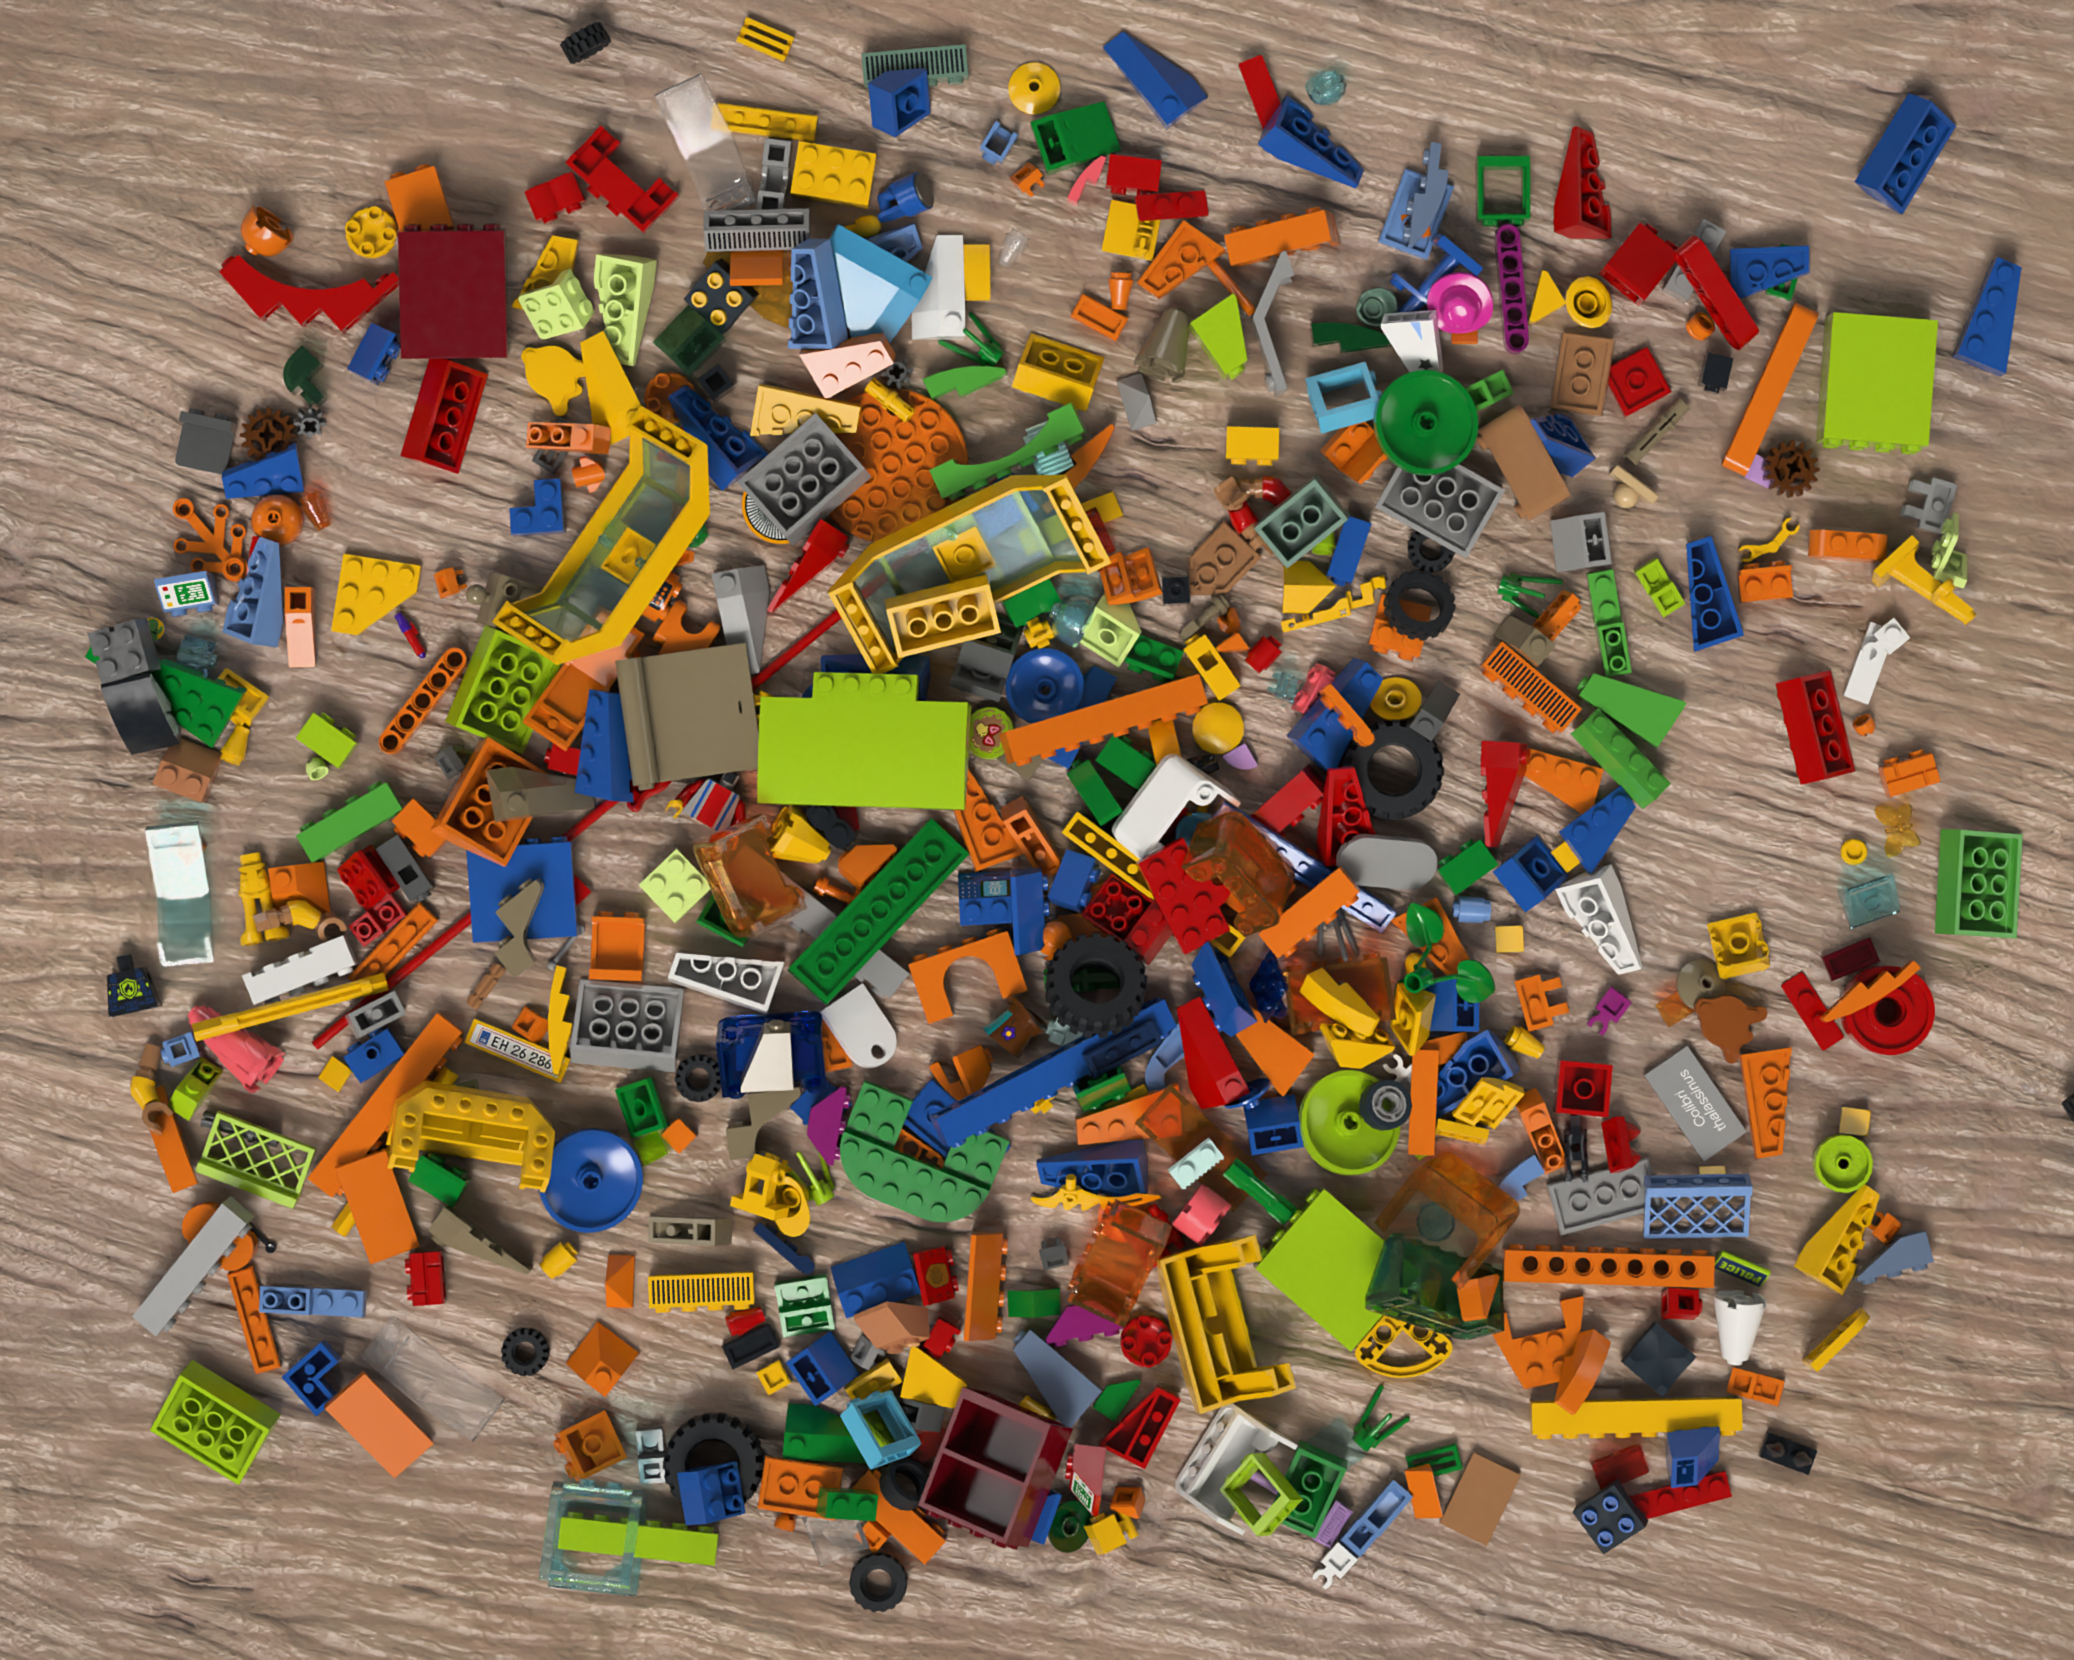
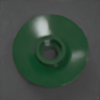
M1070 1500L1058 1505L1048 1533L1051 1545L1058 1551L1064 1553L1077 1551L1089 1538L1084 1526L1091 1523L1089 1519L1091 1515L1082 1503Z

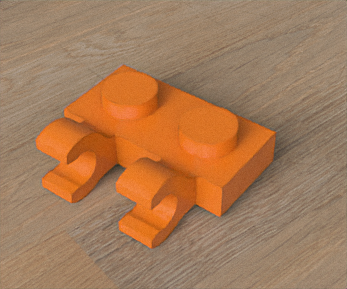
M1540 974L1514 981L1528 1032L1554 1025L1552 1017L1569 1013L1567 1002L1548 1006L1546 991L1562 987L1560 977L1541 981Z

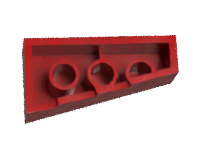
M1308 764L1299 774L1293 777L1259 807L1257 811L1252 813L1250 817L1283 837L1286 834L1283 829L1287 825L1291 824L1294 827L1305 817L1302 814L1304 810L1309 806L1313 810L1322 802L1325 781ZM1227 836V842L1245 862L1251 857L1254 861L1260 857V855Z

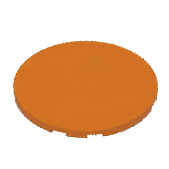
M889 388L891 391L895 390L903 401L916 409L915 413L906 423L889 409L885 410L882 404L868 392H864L846 401L862 405L857 432L834 433L867 470L871 478L829 515L850 534L872 543L963 498L961 497L954 501H951L950 498L942 499L929 471L951 459H956L958 464L969 465L968 452L963 435L954 419L944 408L929 397L911 390Z

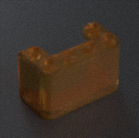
M1236 811L1226 812L1198 823L1181 866L1196 881H1208L1218 877L1247 909L1238 913L1234 920L1235 927L1244 937L1279 923L1295 879L1293 869L1246 816Z
M1380 952L1363 954V960L1353 961L1352 956H1349L1346 962L1343 958H1337V964L1327 965L1326 960L1311 962V968L1303 969L1302 964L1285 966L1286 971L1281 972L1290 1035L1319 1031L1321 1023L1340 1024L1324 1014L1300 993L1307 974L1323 968L1336 983L1339 981L1347 982L1378 1015L1379 1021L1396 1020L1387 957H1381Z
M1117 1199L1113 1203L1108 1201L1102 1217L1092 1233V1237L1095 1240L1093 1244L1087 1243L1081 1256L1085 1260L1083 1264L1077 1263L1071 1276L1072 1278L1067 1286V1290L1071 1292L1067 1301L1124 1328L1156 1260L1161 1256L1166 1246L1172 1225Z

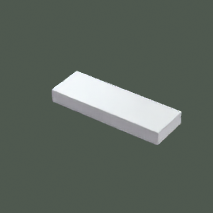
M1870 622L1842 695L1866 705L1869 704L1887 652L1883 650L1881 658L1871 663L1870 659L1875 656V650L1868 648L1865 652L1861 651L1865 644L1877 641L1872 634L1882 626Z

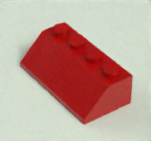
M442 358L429 359L400 456L459 474L488 374L451 360Z
M1831 670L1775 683L1800 785L1856 772Z

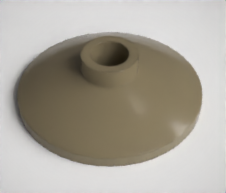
M1698 959L1688 962L1681 968L1677 976L1676 986L1679 997L1686 1006L1693 1010L1694 1003L1698 998H1716L1725 994V979L1719 977L1717 966L1707 960ZM1703 979L1707 982V988L1702 985Z

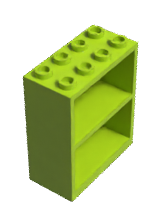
M1833 312L1825 318L1816 443H1823V448L1837 449L1838 446L1849 445V450L1856 451L1875 447V452L1890 453V450L1901 449V454L1916 455L1917 452H1921L1922 449L1929 446L1938 320Z
M1322 1186L1319 1190L1314 1187L1305 1197L1307 1201L1305 1206L1301 1210L1297 1207V1210L1289 1219L1290 1223L1283 1230L1280 1227L1270 1239L1273 1243L1267 1249L1264 1247L1260 1249L1262 1260L1255 1262L1253 1266L1351 1352L1420 1272Z

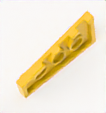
M760 384L758 386L750 436L793 433L815 413L833 433H855L858 430L862 405L831 398L825 399L817 395Z

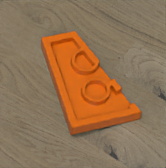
M1527 748L1530 750V762L1527 764L1526 778L1580 814L1594 805L1604 769Z
M1438 896L1421 904L1434 910L1441 917L1444 924L1442 939L1437 943H1432V949L1427 957L1446 975L1458 974V964L1470 958ZM1407 912L1393 918L1391 922L1408 936L1406 930ZM1427 945L1421 947L1420 949L1424 952L1426 950Z

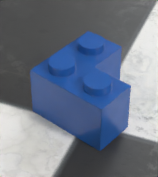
M561 479L534 480L535 506L509 508L511 535L513 536L566 533L563 481Z
M324 1340L282 1376V1379L315 1416L321 1414L325 1410L324 1405L337 1394L323 1376L338 1364L342 1358Z

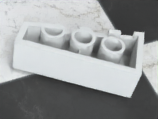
M343 935L312 947L309 951L292 955L282 962L279 961L264 966L255 973L249 972L244 974L242 977L253 1004L265 1003L267 1005L281 1001L280 996L289 993L290 997L305 992L304 986L311 983L314 984V987L329 982L328 976L338 973L339 977L353 972L352 967L358 965L347 936Z
M676 953L668 975V981L768 1014L784 968V962Z

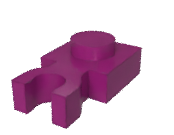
M1611 986L1595 1007L1600 1013L1592 1016L1587 1025L1591 1027L1595 1021L1602 1022L1603 1028L1599 1031V1034L1603 1036L1608 1029V1022L1612 1020L1617 1023L1632 1001Z

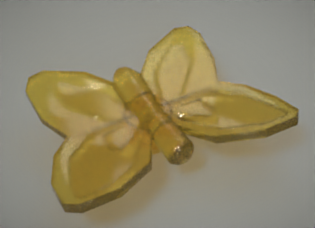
M1911 804L1901 805L1897 810L1892 806L1886 805L1875 808L1876 818L1883 825L1890 826V828L1885 829V833L1887 835L1893 833L1887 838L1884 848L1888 858L1899 855L1905 846L1914 847L1921 844L1916 832L1910 829L1913 827V824L1909 823L1912 817Z

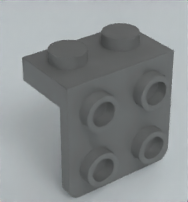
M189 408L188 412L181 411L179 422L183 423L175 458L176 464L222 475V472L228 469L237 424L230 421V416L215 413L214 418L204 416L205 411Z

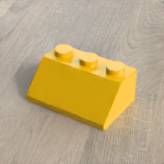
M1030 333L1012 387L1064 405L1074 403L1076 409L1086 412L1105 358Z

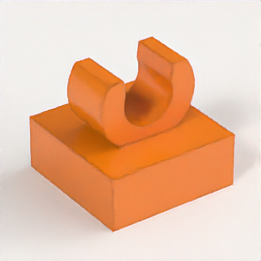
M1029 161L1009 178L1019 190L1031 197L1034 194L1030 187L1034 183H1037L1041 188L1044 187V182L1040 179L1043 176L1042 173Z
M453 567L433 574L440 599L451 597L467 587V584H458L456 579L457 576L464 574L463 570L454 571Z
M1877 1211L1875 1214L1881 1219V1222L1877 1226L1871 1224L1868 1228L1873 1231L1872 1234L1880 1242L1887 1246L1903 1225L1889 1213L1884 1215Z

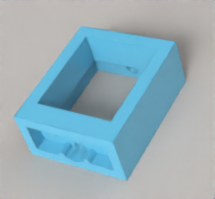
M1366 362L1305 378L1308 397L1321 434L1374 419L1375 408L1382 393L1380 390H1375L1374 386H1377L1375 373L1373 370H1368ZM1364 382L1369 396L1368 399L1329 410L1326 409L1322 393Z
M892 1390L883 1393L875 1391L863 1400L860 1397L855 1398L846 1405L847 1409L840 1415L870 1470L910 1456L922 1444ZM878 1410L896 1442L880 1447L863 1414Z

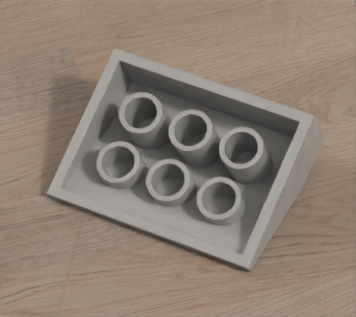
M815 413L737 483L794 546L817 525L820 519L823 520L869 480L871 475Z
M1460 464L1449 471L1430 476L1415 475L1397 467L1375 508L1467 559L1505 490Z
M580 979L570 1047L571 1063L676 1073L684 989Z

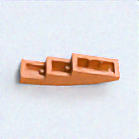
M1110 424L1070 456L1075 466L1064 475L1067 476L1074 491L1088 476L1104 452L1115 430L1113 424ZM1050 499L1042 504L1048 515L1055 510Z
M1909 960L1893 976L1888 971H1882L1867 987L1862 982H1856L1819 1019L1822 1022H1829L1852 1014L1880 1000L1901 986L1921 967L1914 960Z
M164 1085L155 1088L160 1102L168 1106L170 1099ZM171 1110L174 1114L168 1116L165 1113H161L154 1120V1123H157L162 1128V1135H156L151 1130L150 1132L172 1193H176L199 1182L190 1162L191 1157L182 1137L183 1132L175 1112Z

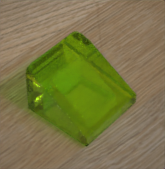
M654 1131L634 1142L644 1166L669 1154L658 1131Z

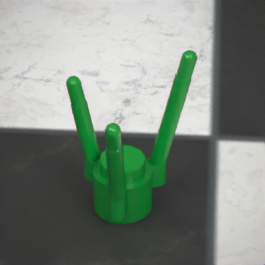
M969 312V317L988 341L983 343L966 328L963 329V333L981 348L978 352L981 357L943 340L938 341L940 345L977 362L981 366L988 365L993 367L1005 353L1000 348L1002 345L992 337L972 312Z
M1511 573L1510 576L1503 574L1497 594L1503 595V601L1515 605L1538 619L1540 614L1519 602L1513 596L1518 598L1519 592L1544 598L1545 594L1522 587V582L1519 581L1559 585L1563 581L1553 578L1522 576Z
M1379 1385L1359 1423L1353 1428L1356 1434L1352 1439L1366 1452L1371 1447L1375 1449L1381 1441L1410 1420V1417H1405L1380 1436L1378 1431L1392 1418L1391 1413H1388L1374 1428L1369 1424L1364 1427L1384 1389L1383 1385Z

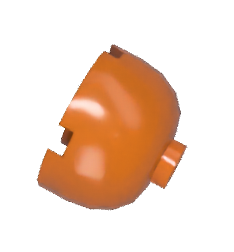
M252 206L242 220L240 231L246 243L244 246L253 255L260 254L272 257L280 254L292 243L294 236L288 227L285 231L280 227L278 223L281 220L276 215L261 206H258L256 209L255 206Z
M272 494L264 497L255 505L252 511L251 525L257 537L279 541V546H285L293 543L302 532L304 522L302 509L295 500L285 495Z

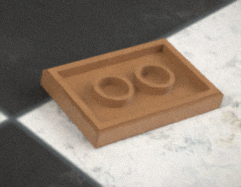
M1563 332L1550 405L1551 410L1603 417L1615 339Z
M1472 1452L1439 1523L1487 1546L1521 1475Z

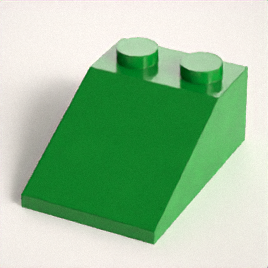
M1121 1066L1097 1078H1092L1087 1074L1080 1078V1083L1072 1086L1083 1112L1089 1110V1112L1098 1110L1103 1107L1104 1102L1113 1099V1101L1122 1099L1131 1090Z
M1300 1440L1284 1477L1303 1500L1281 1524L1315 1539L1347 1470L1348 1461ZM1277 1492L1273 1503L1281 1496L1279 1492Z

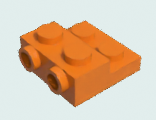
M1381 594L1368 645L1373 646L1372 651L1385 655L1388 654V651L1398 653L1397 658L1412 662L1413 658L1420 657L1424 641H1420L1419 638L1409 639L1407 635H1400L1396 632L1397 629L1390 626L1388 623L1389 618L1385 617L1384 614L1386 607L1383 606L1386 595ZM1399 599L1402 610L1410 618L1417 621H1429L1432 607Z
M605 1410L554 1434L556 1440L553 1441L554 1447L559 1455L564 1454L567 1464L564 1465L565 1471L571 1479L575 1478L576 1482L627 1458Z

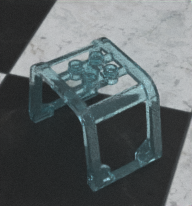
M580 1479L579 1484L554 1480L550 1495L539 1580L548 1581V1587L637 1597L642 1558L635 1557L639 1523L646 1524L648 1495L646 1492L637 1489L625 1490L621 1483L606 1482V1487L597 1486L595 1480ZM569 1507L629 1514L622 1564L605 1572V1576L573 1573L562 1564L564 1549H557L560 1521L563 1515H568Z

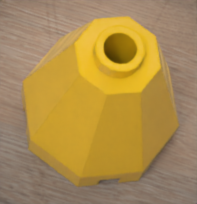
M788 805V807L785 806L781 809L769 829L773 833L772 838L766 837L764 842L765 854L777 859L817 864L821 860L825 861L831 852L830 842L823 831L816 828L809 821L806 813L796 805Z

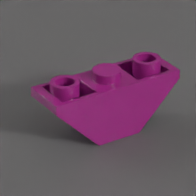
M842 1085L811 1107L807 1128V1136L826 1163L832 1166L834 1159L840 1160V1144H837L838 1135L843 1134L846 1125V1119L841 1118L843 1108L848 1109L851 1093L846 1092V1086Z
M1093 1301L1067 1305L1047 1334L1046 1342L1047 1344L1052 1343L1053 1347L1067 1345L1069 1339L1078 1338L1079 1342L1094 1339V1334L1103 1332L1104 1337L1120 1334L1119 1329H1123L1124 1325L1122 1320Z

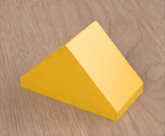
M1542 270L1539 275L1528 318L1529 325L1535 324L1566 304L1547 271Z

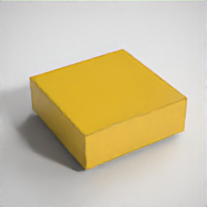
M780 1360L756 1372L768 1396L792 1383Z

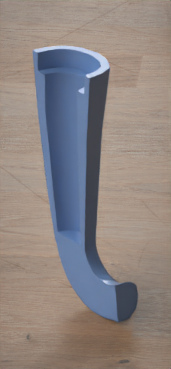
M1207 1008L1211 1018H1214L1213 1011ZM1179 1022L1176 1025L1177 1027L1171 1031V1034L1165 1038L1153 1054L1147 1065L1145 1082L1149 1091L1166 1088L1164 1082L1166 1071L1184 1057Z

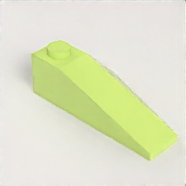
M596 254L594 285L599 293L601 303L599 304V311L603 313L604 333L620 364L635 366L654 289L657 260L635 255Z

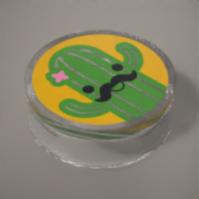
M156 616L145 618L148 620L153 642L156 643L163 640L167 633L165 622Z

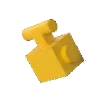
M1104 1512L1098 1513V1516L1089 1518L1091 1523L1085 1525L1084 1528L1097 1555L1106 1554L1126 1544L1127 1541L1122 1533L1126 1531L1129 1539L1139 1536L1131 1517L1117 1512L1120 1521L1117 1522L1114 1514L1105 1515Z

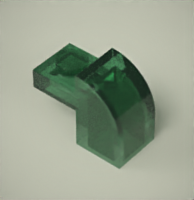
M303 345L287 360L283 370L284 383L291 394L295 395L302 389L303 392L300 395L309 404L312 405L315 402L318 406H321L327 398L310 380L324 366Z

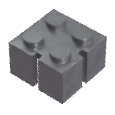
M133 619L114 625V627H107L87 633L93 655L99 656L100 659L95 661L101 684L161 669L147 619Z

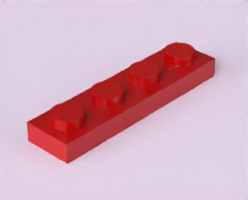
M1723 1470L1705 1475L1698 1485L1671 1488V1485H1666L1628 1496L1646 1518L1650 1519L1732 1497L1726 1472Z

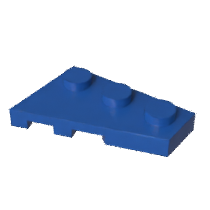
M297 444L289 445L288 449L279 453L274 451L266 454V458L256 462L248 461L223 471L222 482L226 499L304 492L305 485Z
M1622 786L1614 789L1559 831L1588 874L1594 871L1636 808Z

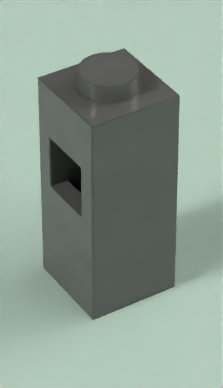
M1438 680L1424 700L1410 728L1432 741L1445 723L1460 693Z
M397 834L376 848L409 901L417 900L420 903L432 895L430 890L435 888L402 837Z

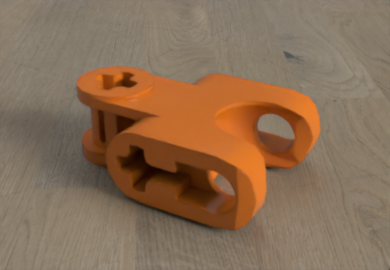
M677 600L652 639L653 642L662 647L657 655L711 648L721 631V624L711 621L702 632L698 634L687 633L682 627V620L687 612V605L684 601Z

